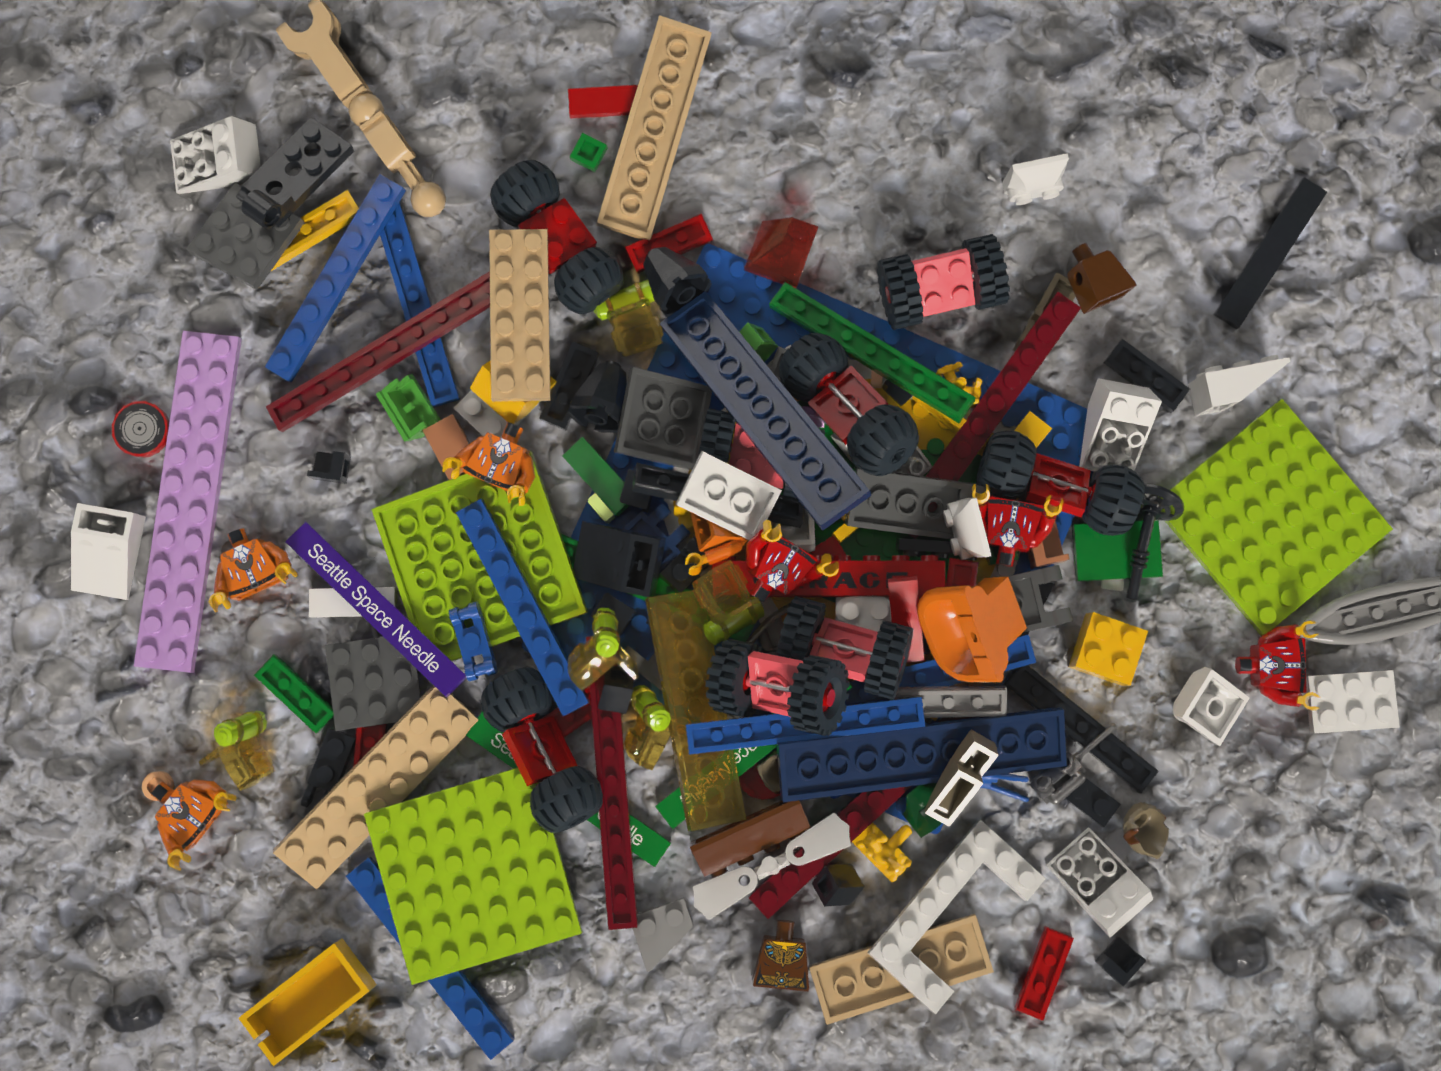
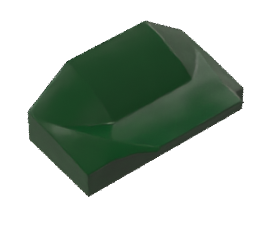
M937 783L918 785L906 795V810L902 815L920 838L942 824V822L925 814L924 811Z

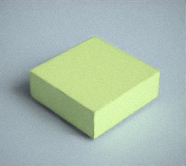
M596 493L588 498L589 505L605 523L609 524L616 518Z

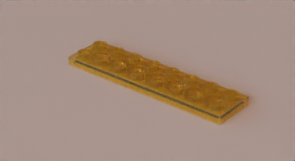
M699 589L648 597L645 601L665 709L670 713L671 717L669 731L688 831H696L747 820L734 750L689 755L686 724L727 719L726 713L714 711L713 707H710L708 703L710 699L706 697V692L709 690V687H705L706 680H709L710 675L707 674V670L712 667L710 662L712 656L716 655L714 645L706 639L703 629L704 624L709 621L704 591Z

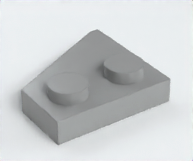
M684 897L637 913L638 928L632 929L647 972L651 971L693 927Z

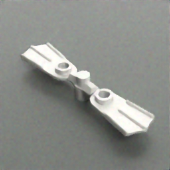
M832 813L790 841L786 851L775 858L772 856L765 857L761 865L754 868V870L749 867H740L693 886L694 907L708 920L712 919L754 891L758 884V879L761 880L769 875L778 874L780 869L790 865V863L801 866L850 847V826L835 813ZM798 847L804 848V855L800 858L794 855V851ZM743 876H749L750 878L747 886L740 884V879Z

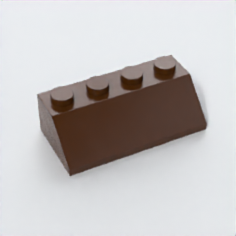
M781 800L691 841L690 849L704 877L711 874V877L715 878L728 871L727 866L736 862L738 866L754 860L753 854L764 850L765 854L773 852L781 847L780 842L788 838L792 841L811 827L799 800L782 802Z

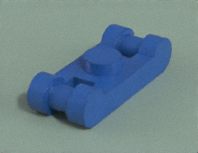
M477 601L469 603L468 607L459 609V607L449 609V617L454 626L467 680L470 682L477 680L480 675L487 674L491 676L497 674V664L479 603ZM472 618L474 626L466 628L464 620ZM482 655L483 663L476 665L474 657Z

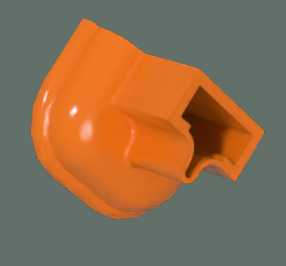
M1008 576L984 578L973 587L968 585L937 587L926 591L919 599L917 614L920 626L933 658L946 674L965 682L1003 681V673L1008 665L1007 648L1027 629Z

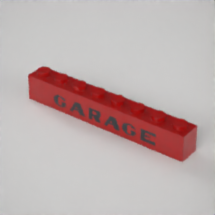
M813 555L818 559L817 562L821 563L822 556ZM838 555L834 556V561L830 563L839 562V570L836 575L830 577L823 575L797 590L791 591L788 595L773 588L768 597H889L888 579L917 576L919 597H922L928 590L945 587V561H938V556L936 555L921 556V561H909V556L906 555L892 556V561H880V556L877 555L863 556V561H851V556ZM731 556L712 564V596L751 597L753 595L750 592L758 578L746 570V561H736V556Z

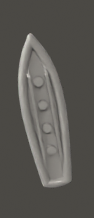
M1441 576L1373 586L1336 598L1317 609L1299 625L1301 626L1306 621L1314 620L1317 623L1308 624L1306 631L1311 635L1319 633V635L1313 638H1306L1303 635L1300 637L1325 644L1354 645L1394 638L1441 623Z

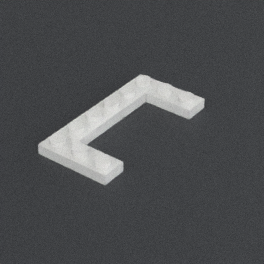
M982 820L976 821L867 952L933 1014H936L954 993V990L911 952V949L982 863L1024 901H1028L1046 879Z

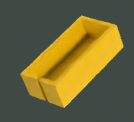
M341 938L238 1019L253 1039H256L268 1030L271 1035L261 1041L258 1046L271 1064L275 1066L367 994L377 984L344 939Z

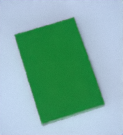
M1159 520L1154 522L1147 550L1150 552V555L1146 556L1149 559L1146 563L1147 568L1143 569L1142 578L1163 577ZM1134 521L1129 531L1115 536L1099 534L1087 524L1072 525L1076 582L1130 579L1132 570L1130 561H1133L1131 555H1135L1132 551L1137 546L1143 521Z

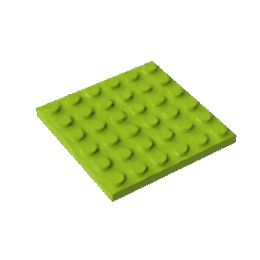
M1283 399L1278 400L1170 489L1183 501L1184 511L1178 519L1165 521L1260 636L1274 629L1393 530ZM1171 505L1170 514H1174L1175 509L1173 505Z
M529 450V455L533 459L535 479L525 494L526 502L524 506H519V497H514L511 503H508L507 491L471 475L464 474L457 479L445 481L371 509L409 621L452 662L461 659L462 655L454 626L449 617V609L456 607L463 609L468 607L469 603L477 601L481 607L492 647L521 637L456 514L457 511L479 499H484L550 626L588 612L531 450ZM472 618L464 620L466 628L474 626Z
M518 767L364 813L411 985L573 937L583 932L555 833H550L542 828L531 812L530 795L539 783L527 786Z

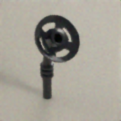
M1144 483L1145 491L1142 501L1144 508L1141 505L1139 511L1140 514L1144 515L1137 546L1132 551L1135 555H1131L1133 561H1130L1132 570L1126 594L1128 599L1136 600L1138 598L1143 569L1147 568L1146 563L1149 559L1146 556L1150 555V552L1147 550L1155 520H1176L1182 516L1184 511V503L1178 495L1167 488L1155 484ZM1145 494H1153L1157 496L1146 497ZM1171 505H1173L1175 509L1174 514H1170Z

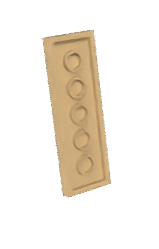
M547 229L489 230L492 402L551 401Z
M975 914L930 927L911 949V952L948 986L994 972ZM872 946L809 965L826 1025L914 998L915 996L867 953Z

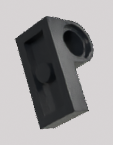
M696 536L685 545L681 553L659 574V577L679 596L710 566L709 563L703 564L701 572L697 575L692 576L688 573L689 568L697 564L690 563L685 565L686 557L690 553H698L701 556L705 555V552H699Z

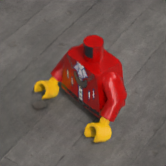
M976 484L972 486V497L977 498L988 544L991 547L998 548L996 564L1013 567L1016 551L1028 552L1029 548L1038 547L1051 533L1057 515L1062 511L1063 499H1061L1060 505L1056 507L1051 506L1049 503L1052 495L1047 496L1045 505L992 497L990 496L988 484H986V491L979 494L976 492Z
M765 520L763 522V529L751 538L746 545V570L758 578L750 594L763 602L766 601L773 588L788 595L791 591H795L823 575L829 577L836 575L839 570V562L830 564L832 561L830 554H824L821 558V563L817 562L818 559L782 537L781 524H777L772 529L771 521Z
M1310 620L1304 622L1301 626L1293 624L1275 627L1259 638L1257 645L1250 646V657H1236V672L1238 674H1250L1251 685L1259 687L1262 695L1277 704L1300 707L1302 704L1309 710H1318L1319 707H1310L1308 704L1310 697H1321L1313 692L1307 693L1305 638H1300L1301 635L1306 638L1318 636L1319 633L1311 635L1306 631L1308 624H1315L1317 622Z

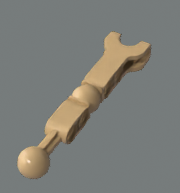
M311 0L308 3V7L312 12L313 22L308 30L297 32L284 22L276 28V32L290 51L300 58L314 62L344 106L348 108L352 122L360 127L383 163L392 173L395 174L399 171L412 190L410 201L414 211L423 217L439 215L445 208L446 203L443 189L436 183L424 180L412 162L416 157L414 151L390 117L384 113L381 100L376 95H373L366 82L339 45L341 23L322 0Z

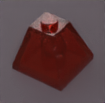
M793 217L762 221L744 270L780 284L786 282L797 288L813 246L818 226Z

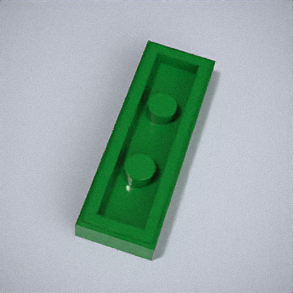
M581 437L562 455L617 517L630 506L620 502L624 481L584 437Z
M273 654L254 674L265 687L316 734L334 717L333 707L276 654Z

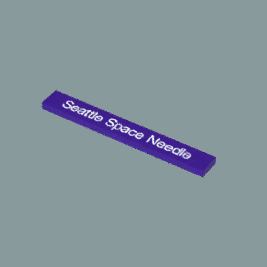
M307 522L285 541L446 698L467 678L448 657Z

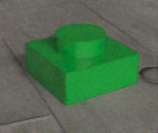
M582 133L570 155V160L596 172L608 147L606 144Z

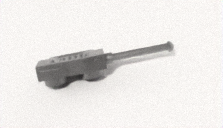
M1111 723V726L1079 753L1076 752L1072 755L1068 751L1066 753L1067 766L1048 768L1042 774L1037 775L1034 781L1029 784L1046 805L1049 802L1054 805L1059 804L1085 782L1086 778L1083 773L1086 770L1079 762L1083 759L1084 755L1114 730H1117L1115 723Z

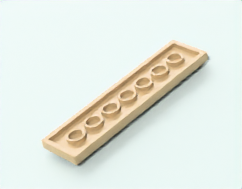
M659 15L596 226L637 239L650 241L712 32Z
M433 685L273 849V854L317 890L369 836L364 813L402 802L458 745L470 728L478 721V717L452 693L446 698Z

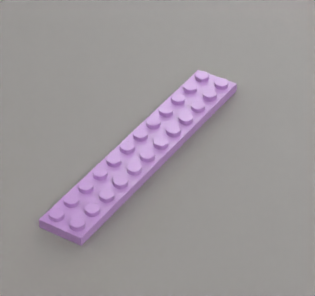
M183 331L134 660L135 667L194 673L242 342V339L237 336Z

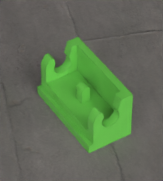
M413 374L405 376L401 381L396 378L376 394L404 442L423 438L425 434L422 430L441 420Z

